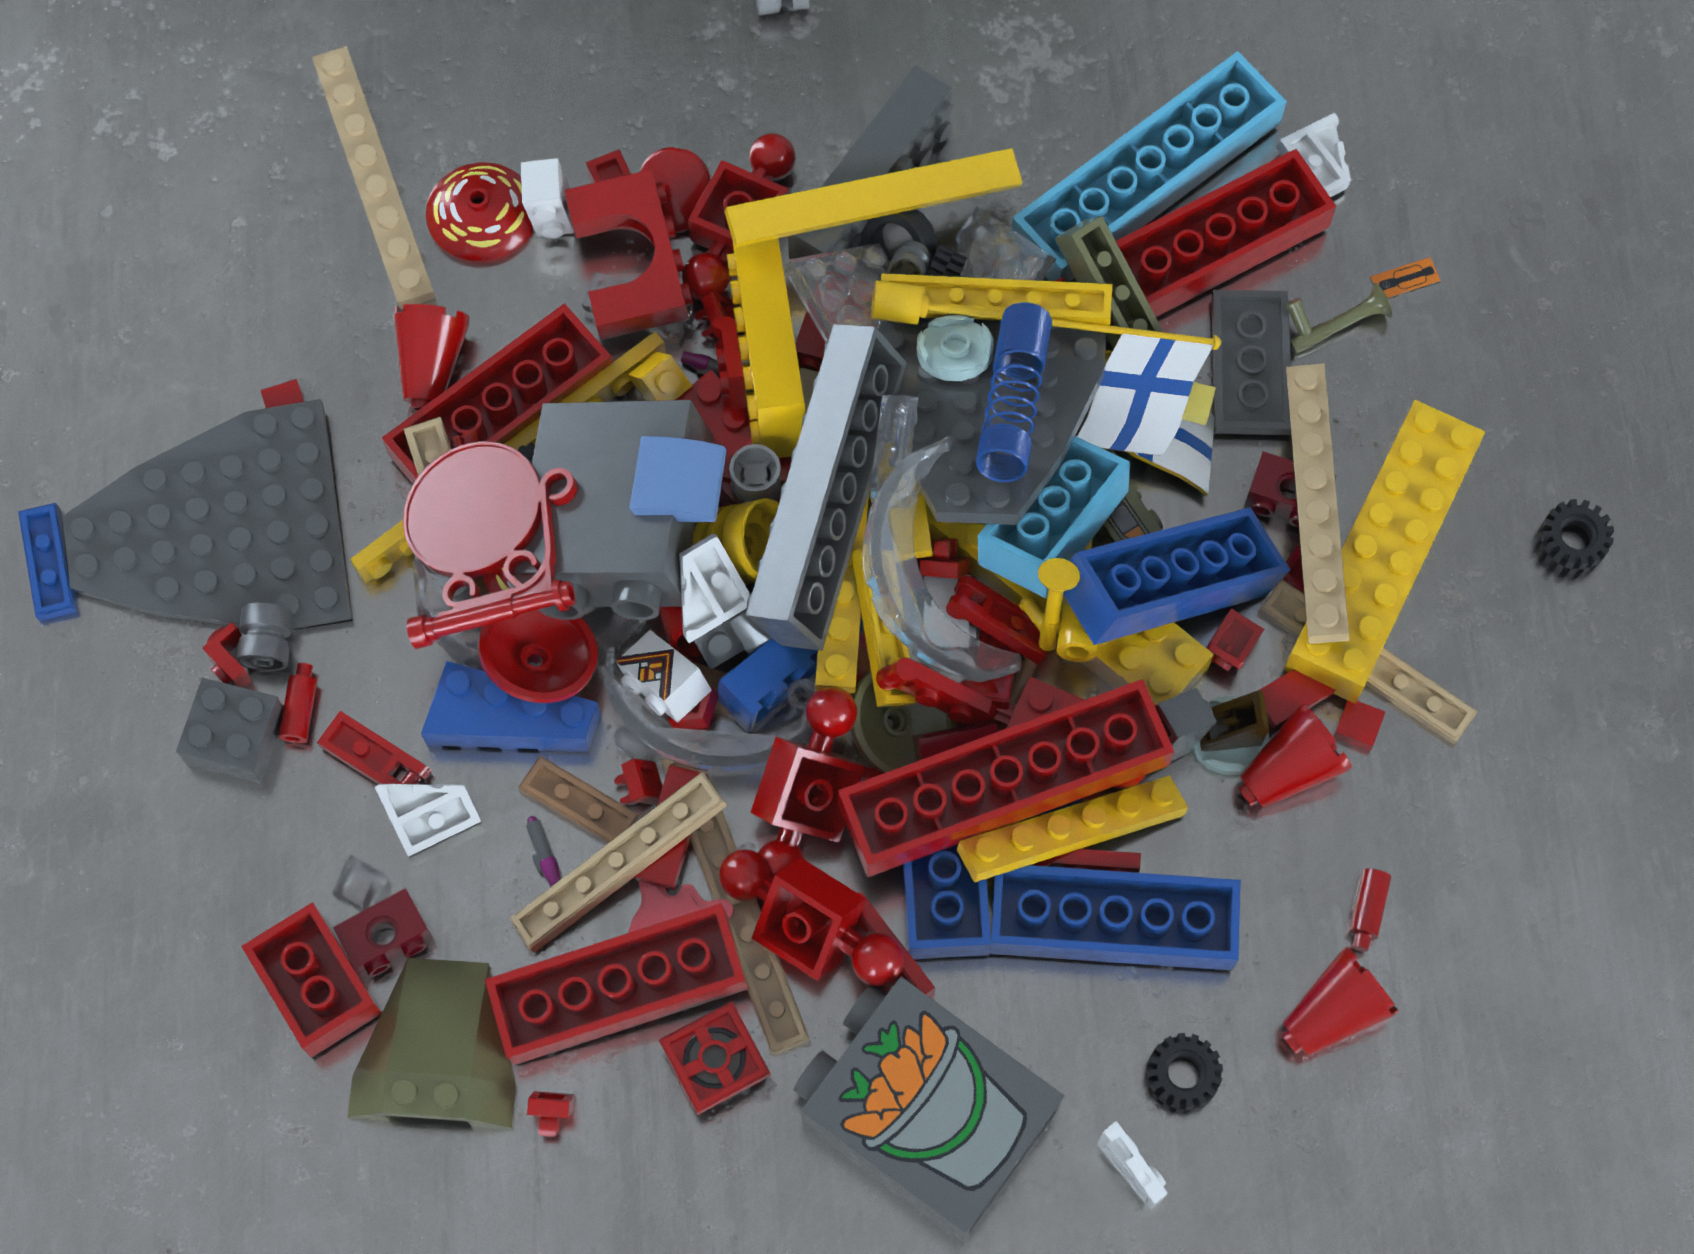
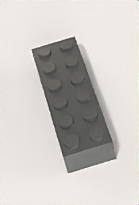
M914 66L821 187L925 166L931 156L932 147L937 141L943 142L952 128V123L950 122V114L953 110V104L951 103L952 87L919 67ZM871 219L788 236L789 265L816 282L820 272L841 277L848 266L849 256L854 250L860 251L862 249V233L866 224Z

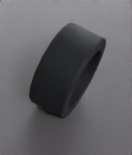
M917 209L872 218L866 224L862 233V250L867 262L880 275L887 274L888 266L893 258L883 240V227L887 223H895L905 228L913 241L923 244L929 250L932 261L936 252V234L930 221Z

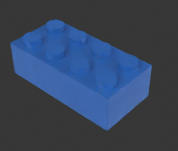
M958 844L902 865L907 951L913 959L989 955L991 934L987 879L974 883L956 850Z

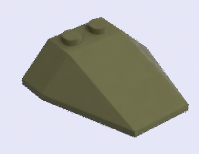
M420 958L407 959L353 1073L348 1118L390 1121V1116L467 1121L471 1127L513 1129L517 1087L511 1061L505 1055L485 979L492 977L489 963Z

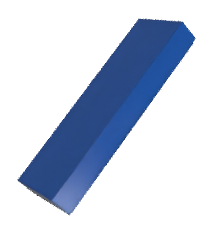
M57 503L18 511L35 617L42 621L76 613L74 591L70 588L66 542L60 507Z

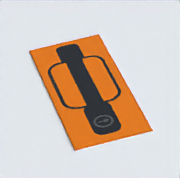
M1430 257L1370 276L1372 282L1377 283L1383 289L1387 298L1441 281Z

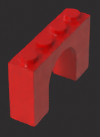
M652 169L564 190L577 239L617 229H628L645 236L655 248L650 266L635 280L588 292L600 340L688 320L686 306L693 305L688 282L680 284L678 272L684 271L680 249L672 250L669 238L676 237L671 215H663L661 205L668 203L663 181L655 183Z

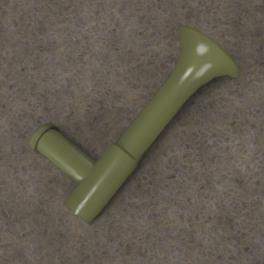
M1377 283L1372 284V292L1365 301L1314 327H1311L1300 298L1293 299L1285 304L1299 334L1290 339V348L1295 355L1370 315L1385 314L1389 318L1393 316L1390 302L1383 289Z

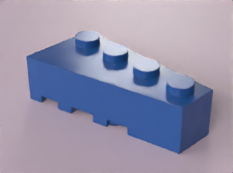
M861 617L859 633L862 631L863 621ZM771 638L761 647L751 652L736 668L731 669L717 683L719 686L717 691L718 701L732 714L735 721L749 733L816 673L818 650L781 646Z
M446 661L421 735L428 748H442V746H460L461 749L495 747L501 748V750L516 751L517 748L538 749V751L590 753L602 716L598 702L577 696L553 703H534L518 699L496 686L485 671Z

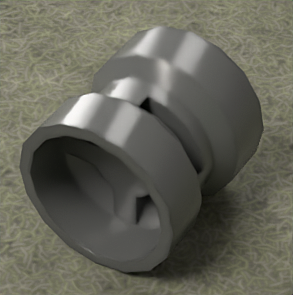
M917 241L901 243L897 247L888 266L887 274L926 275L931 264L929 250Z

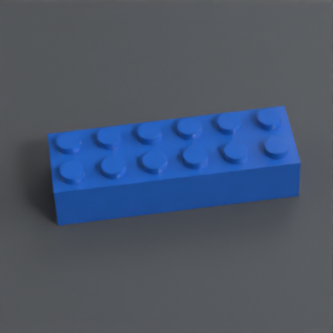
M1251 507L1076 552L1069 561L1077 566L1080 572V580L1075 587L1064 591L1063 595L1093 645L1267 596L1286 576L1290 568Z
M1028 865L993 877L990 926L991 948L989 954L1232 971L1239 960L1241 880Z

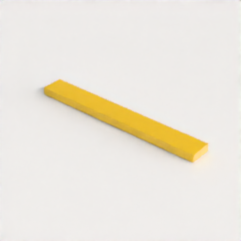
M1013 148L729 206L726 207L724 212L734 247L1019 188L1023 182Z

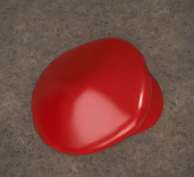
M675 147L659 149L645 160L640 172L652 169L655 183L663 181L668 203L661 205L663 215H671L675 233H682L689 230L688 219L710 181V173L704 161L690 150Z

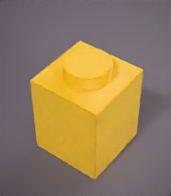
M655 352L627 374L646 401L675 400L693 386L674 358L669 354Z

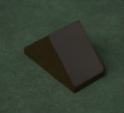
M1257 690L1211 707L1217 722L1200 740L1201 751L1209 752L1262 746L1269 731L1263 691Z

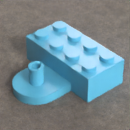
M1074 436L1061 465L1018 525L986 524L978 534V565L1047 598L1049 588L1045 587L1038 578L1040 565L1046 560L1053 558H1062L1069 561L1076 552L1084 550L1128 493L1130 462Z

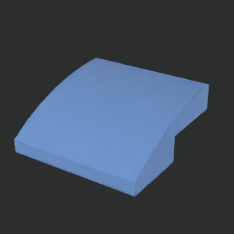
M641 436L630 510L634 515H673L677 522H716L726 448L713 443L684 438Z

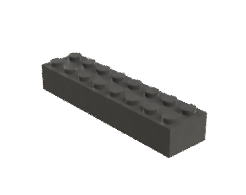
M833 324L830 338L824 346V357L819 374L813 382V394L808 410L803 415V427L797 446H795L792 452V463L787 480L781 488V500L778 510L770 524L768 543L764 555L760 558L758 564V576L755 586L747 600L746 616L781 646L823 651L891 419V412L894 408L907 364L876 327Z

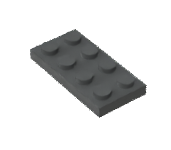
M1213 289L1211 296L1212 338L1214 335H1217L1221 339L1220 347L1217 350H1213V387H1216L1214 393V434L1291 435L1286 367H1291L1289 311L1285 307V304L1289 302L1288 291Z

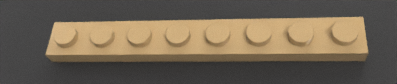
M347 46L313 56L315 68L399 308L403 309L404 304H419L434 299L435 295Z
M1325 363L1286 367L1309 644L1349 641Z

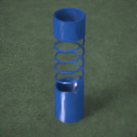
M1021 302L1012 304L1005 309L1002 316L995 362L993 364L994 374L991 378V390L988 393V406L985 409L986 420L982 425V433L976 456V467L979 472L988 479L997 482L1016 481L1025 475L1028 468L1031 450V438L1029 435L1034 431V423L1031 419L1037 414V408L1034 404L1039 400L1037 388L1042 384L1041 373L1045 367L1052 326V318L1049 312L1034 303ZM1001 372L1005 376L1016 380L1003 381L999 377V373ZM1035 377H1038V383L1036 384V386H1033L1028 382L1021 381L1034 379ZM997 378L1000 383L994 386V380ZM1007 383H1020L1027 385L1031 388H1016L1008 385ZM1004 385L1012 390L1021 392L1034 390L1036 398L1031 402L1019 396L1001 397L996 389ZM994 393L998 398L992 401V394ZM1005 399H1019L1028 404H1016ZM1001 400L1011 406H1031L1033 414L1027 417L1022 413L1014 411L998 412L993 404ZM991 408L995 414L989 417V410ZM1003 414H1013L1025 419L1007 418ZM999 416L1007 421L1016 423L1028 421L1030 423V430L1026 433L1020 427L1012 424L1000 423L992 425L990 420ZM995 451H1001V452L1009 453V454H1013V455L1000 454V453L995 452Z

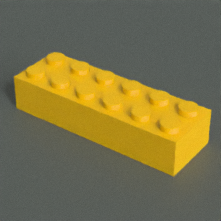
M779 238L734 247L733 244L734 253L727 254L729 277L736 276L737 278L736 280H730V289L733 305L740 304V307L733 308L737 333L744 332V335H738L741 361H748V363L742 364L745 389L752 390V392L746 393L748 416L750 420L757 419V421L750 422L752 444L765 445L772 449L778 458L792 456L793 449L797 446L803 427L802 419L805 413V403Z

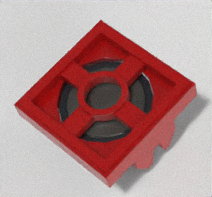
M732 1001L659 1039V1043L670 1062L674 1074L678 1078L684 1093L689 1098L697 1115L771 1076L765 1061Z

